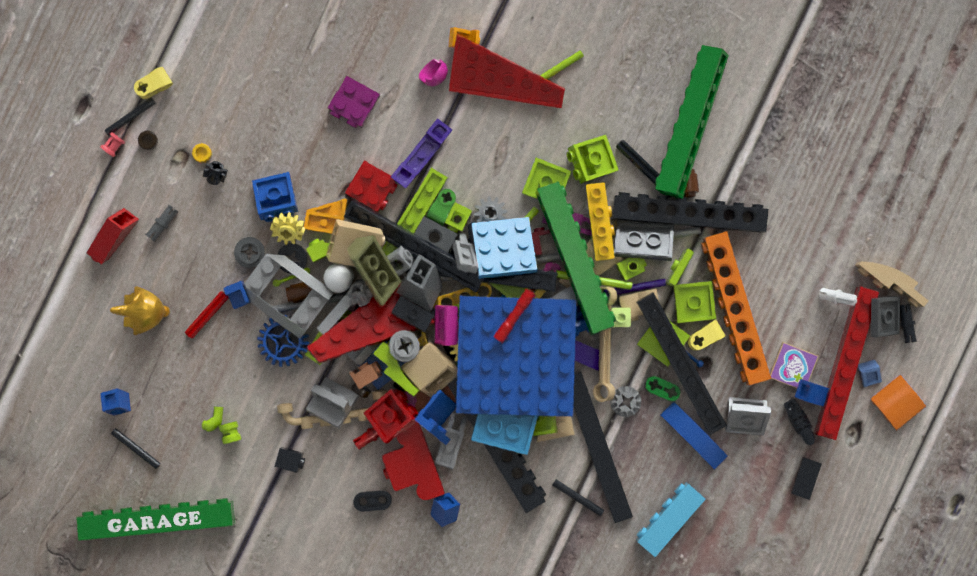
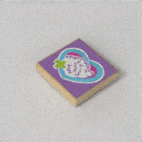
M782 342L770 372L771 379L797 389L800 379L810 380L819 356Z

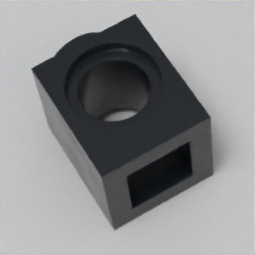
M280 447L274 467L297 473L299 469H303L306 458H303L304 453Z

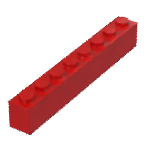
M856 287L854 295L857 296L858 301L854 306H850L827 385L829 391L824 406H821L814 434L833 440L837 439L870 326L872 298H878L879 295L878 291L864 287Z

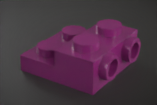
M346 76L328 106V109L331 111L329 114L337 119H340V117L347 120L346 123L354 128H357V126L362 128L380 94Z

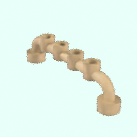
M387 390L373 391V400L378 401L387 393ZM292 403L277 405L278 413H282L284 420L290 425H301L302 429L313 428V423H320L321 427L331 425L316 416L291 417L290 412L293 411ZM368 408L351 410L343 424L350 423L351 418L358 417L359 421L368 420L364 415Z

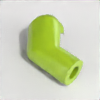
M214 406L213 417L202 422L201 427L203 430L211 432L222 424L224 407Z

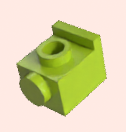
M455 202L445 221V224L448 225L447 229L455 233L458 230L462 232L472 210ZM456 216H460L462 220L461 222L456 223L454 221V218Z
M627 258L615 264L623 281L646 271L644 267L647 266L645 260L639 258ZM631 263L636 264L635 270L630 269L629 265Z

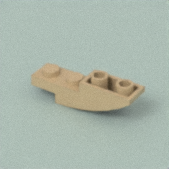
M856 263L855 266L859 268L857 271L864 277L869 276L874 280L872 283L879 289H889L891 286H894L892 289L901 296L904 294L909 298L907 301L916 308L917 306L924 307L928 303V300L914 289L918 282L905 273L879 263Z

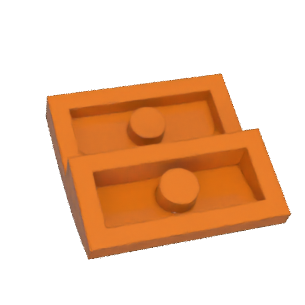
M901 375L871 398V402L880 410L884 418L896 431L926 408L921 398Z

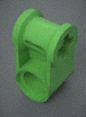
M450 189L442 190L436 201L432 204L426 218L443 226L455 203V193ZM450 192V197L453 198L452 201L443 202L444 198L442 195Z

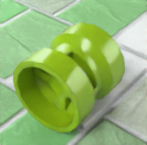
M237 421L218 426L219 431L223 434V444L242 440L241 434L237 430L239 427Z

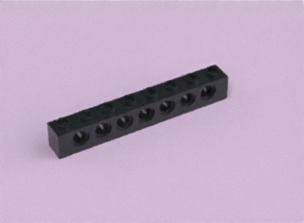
M619 192L618 195L614 196L612 219L765 233L767 232L768 209L763 208L764 205L760 204L744 207V203L734 202L732 206L725 205L724 201H714V204L706 203L704 199H695V202H687V198L668 200V196H657L654 199L649 198L647 194H638L637 197H631L630 193ZM635 202L638 206L637 211H629L628 203ZM648 204L656 206L657 211L655 214H650L647 211ZM669 205L674 206L676 209V213L673 216L668 215L666 212V207ZM687 207L694 209L695 214L693 217H688L685 214ZM706 209L713 211L714 216L712 219L705 217L704 211ZM726 210L733 214L731 221L725 220L723 216ZM744 212H748L752 216L749 223L743 220Z
M457 377L447 384L455 398L457 394ZM465 414L474 428L477 414ZM484 444L525 513L546 502L544 498L546 496L545 491L541 485L537 487L534 480L537 478L531 469L527 471L524 466L526 460L521 453L517 454L514 451ZM505 451H510L513 454V458L510 461L502 459V454ZM514 468H521L523 474L521 477L515 478L512 475V470ZM525 484H530L533 487L530 494L522 492V487Z

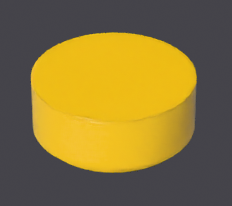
M200 143L194 146L192 156L197 162L206 163L212 157V150L208 145Z

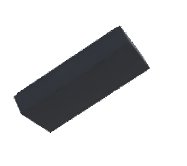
M803 457L791 494L810 500L822 463Z

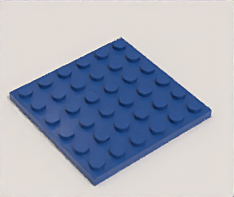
M460 296L456 413L573 417L576 300L534 298L527 309L523 311L505 341L501 343L493 336L510 315L519 298Z

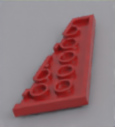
M456 34L449 91L562 108L565 88Z

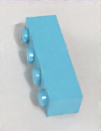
M687 482L684 485L681 483L674 492L676 494L672 499L668 498L662 504L663 509L660 513L656 512L649 520L651 523L646 528H641L636 535L638 536L636 541L654 557L658 555L706 500Z

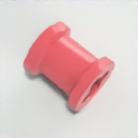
M111 132V137L100 148L112 157H115V152L126 142Z

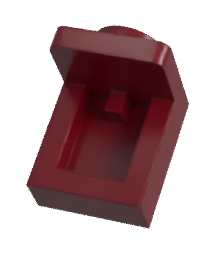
M545 227L533 229L534 232L531 233L535 256L542 255L539 236L550 234V230H545Z

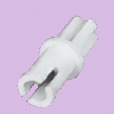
M822 288L820 292L825 294L819 293L820 300L831 301L836 305L841 303L854 306L858 301L856 295L844 293L842 290L834 291Z

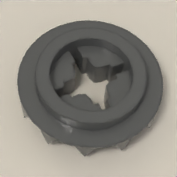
M243 238L235 246V259L244 267H256L265 256L264 245L256 238ZM251 244L252 250L258 252V254L251 255L249 261L248 255L242 253V251L249 250Z

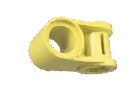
M159 67L137 80L134 84V91L140 98L149 99L159 92L170 88L173 83L164 67ZM142 86L146 87L147 91L145 93L142 91Z
M714 320L692 334L687 343L690 349L698 351L719 341L726 335L717 320ZM695 338L701 339L700 346L694 345Z

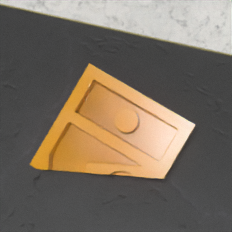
M344 198L306 210L305 230L332 234L336 219L343 221L345 219L344 215L348 199Z

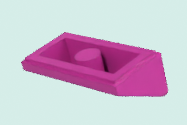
M435 305L436 344L445 346L458 344L457 306Z

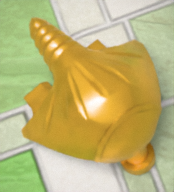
M138 286L134 287V293L124 295L125 305L110 308L111 313L126 316L124 317V327L132 328L133 335L135 336L154 328L163 317H167L170 314L169 307L163 306L157 296Z

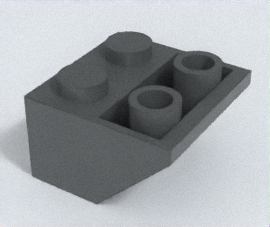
M418 255L404 276L397 293L430 312L443 287L436 265L423 256Z

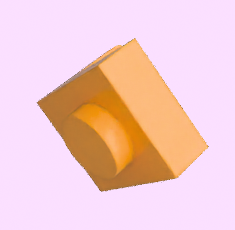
M452 27L450 28L448 47L455 48L456 34L479 44L480 31Z

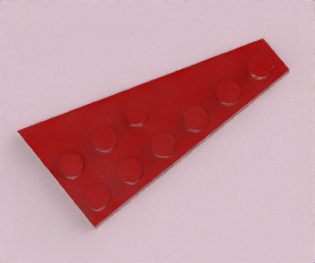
M400 284L383 306H380L375 297H372L368 304L359 307L310 344L307 350L320 364L338 358L343 354L361 350L363 347L389 340L396 332L418 330L390 314L399 297L402 296L397 293ZM433 319L429 326L435 324V321Z

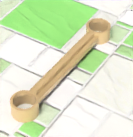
M610 286L600 287L602 293L606 289L610 294L607 306L609 311H611V305L617 300V292ZM611 328L600 332L599 383L593 388V396L599 402L610 401L615 396V388L610 383ZM603 385L608 390L606 398H603L600 393Z

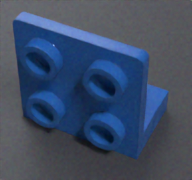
M438 390L431 397L428 404L418 413L415 420L442 443L447 445L451 439L445 435L447 431L441 426L456 409V403L441 390Z

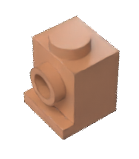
M377 361L370 365L366 362L358 367V370L355 369L349 374L357 387L361 389L382 376V368Z

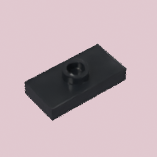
M402 296L399 297L390 313L425 333L434 317L433 314Z

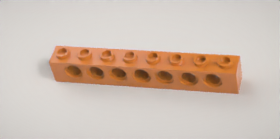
M726 231L705 237L701 247L703 253L708 255L707 267L709 272H713L714 275L712 280L715 291L718 290L720 295L717 298L720 309H724L726 315L723 316L725 326L729 327L731 332L729 335L730 343L732 346L735 345L737 353H734L736 363L741 365V380L743 383L746 382V385L770 380L771 376L728 233ZM717 248L723 252L721 259L714 257V250ZM721 267L728 269L729 273L726 278L721 277L719 274ZM727 285H731L734 288L732 296H728L725 293ZM734 303L740 308L736 315L730 311V307ZM738 322H742L745 325V330L742 333L736 330ZM745 340L749 341L751 345L748 351H744L741 347L742 342ZM749 359H754L756 362V367L752 370L747 367Z

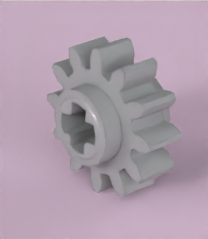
M488 196L487 202L480 199L482 205H475L479 212L474 213V216L480 217L477 222L506 219L502 214H506L508 211L502 210L505 203L498 204V197L491 201V197ZM489 208H492V211H496V215H493V218L485 215Z

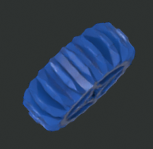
M272 318L269 319L270 326L267 323L263 324L267 330L260 329L259 332L264 334V337H257V340L263 341V344H259L258 348L264 347L265 350L261 351L260 354H268L265 358L266 361L273 358L271 364L275 365L278 360L279 367H283L285 361L288 367L291 366V359L294 364L298 363L296 356L300 359L304 358L300 352H307L303 345H309L310 342L304 341V338H308L309 334H304L301 338H298L299 344H296L291 340V332L287 329L280 335L271 333L274 328L280 326ZM284 336H286V340H288V343L290 344H283L281 347V342H279V339H276L275 337L284 338ZM268 338L276 343L275 354L269 347ZM286 347L296 349L292 355L280 357Z

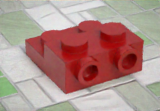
M364 160L345 194L378 213L380 210L383 211L389 202L386 200L388 195L395 192L398 184L390 178L391 175Z
M390 389L364 412V415L385 444H388L399 433L405 432L417 422L415 418L418 412L414 406H409L405 401L407 396L402 390Z

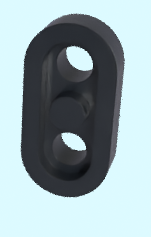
M385 490L360 492L354 497L353 504L361 512L385 510L390 507L392 496ZM381 496L386 498L385 503H380L379 498ZM365 498L367 504L362 505L360 499Z

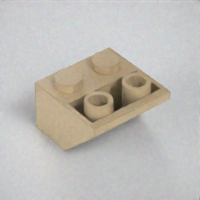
M430 342L418 352L414 359L407 361L401 366L413 383L429 397L436 394L438 390H442L457 377V367L453 359Z

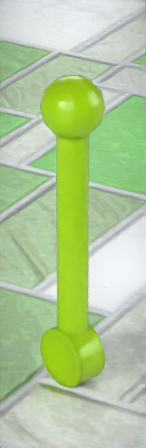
M307 267L304 268V270L310 274V269ZM291 275L280 280L275 279L273 280V286L278 287L281 283L296 278V276Z

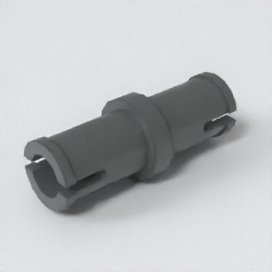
M168 205L159 218L155 219L156 222L145 234L150 238L155 232L151 238L154 242H156L164 229H168V224L178 214V211L174 209L169 215L173 208Z

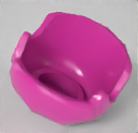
M432 59L422 68L419 73V79L425 85L435 87L446 79L448 74L447 65L441 59L439 61Z

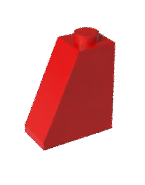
M125 208L106 219L86 254L93 261L103 264L112 257L139 219Z

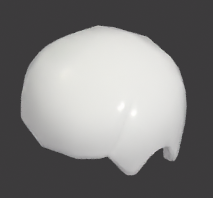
M339 263L331 264L324 273L326 287L336 293L348 290L354 279L352 268Z

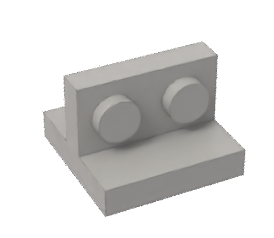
M325 377L320 386L314 384L311 389L313 398L308 404L306 411L340 429L358 400L359 395Z
M729 397L726 432L764 436L771 415V407H767V400Z

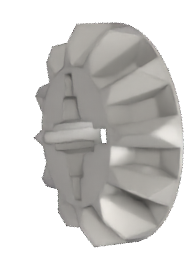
M410 331L396 332L391 337L388 345L390 354L396 360L402 362L414 359L419 352V341ZM401 341L403 343L410 342V344L406 347V352L404 349H397L399 348V346H401Z
M620 387L615 390V396L611 400V407L620 416L629 417L635 415L640 409L642 402L640 394L632 387ZM622 394L626 398L633 397L629 402L631 409L626 405H621L619 407V405L623 402V397L621 396Z

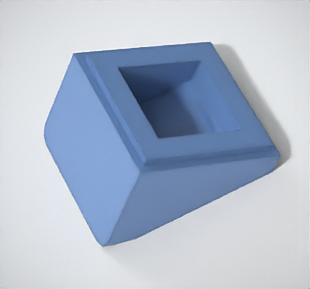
M875 360L858 364L857 368L863 387L882 382L880 367Z

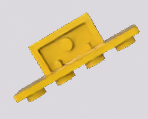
M605 183L587 184L586 193L595 260L614 259L612 236H615L614 226L610 225L609 217H612L611 206H608Z

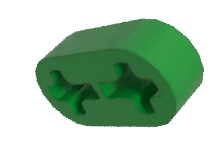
M651 376L645 381L646 390L669 401H675L680 397V389L673 383L656 376ZM656 379L657 384L662 386L661 390L658 388L651 390L649 382H653ZM674 387L676 396L672 395L669 398V394L663 390L664 388L671 389Z

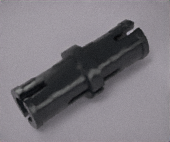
M911 304L900 305L902 320L900 326L903 327L905 344L917 342L914 328L916 322L913 321Z

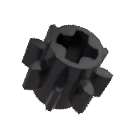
M213 161L210 165L206 164L203 177H207L206 180L209 184L218 185L220 182L224 183L228 170L224 169L222 163Z

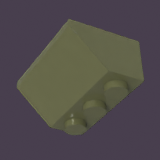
M374 235L356 238L347 251L378 304L383 306L402 281Z

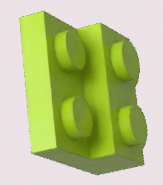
M606 135L580 142L567 148V159L574 166L573 176L575 180H579L580 184L619 171Z

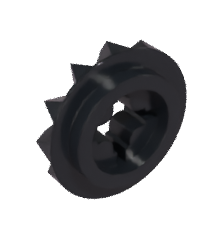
M289 243L280 248L277 255L292 256L295 252V257L300 262L294 263L302 269L307 265L308 256L302 246ZM283 266L280 267V269H281L282 271H284V272H286V273H289V274H292V273L289 272L287 269H285Z

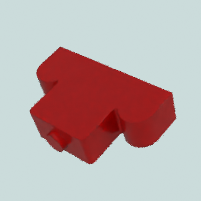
M416 422L408 430L396 436L397 441L404 445V447L387 452L382 456L386 467L383 469L386 480L390 479L394 491L418 484L416 490L418 497L422 500H430L445 494V490L421 425Z

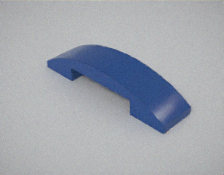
M674 401L660 414L714 470L728 457Z

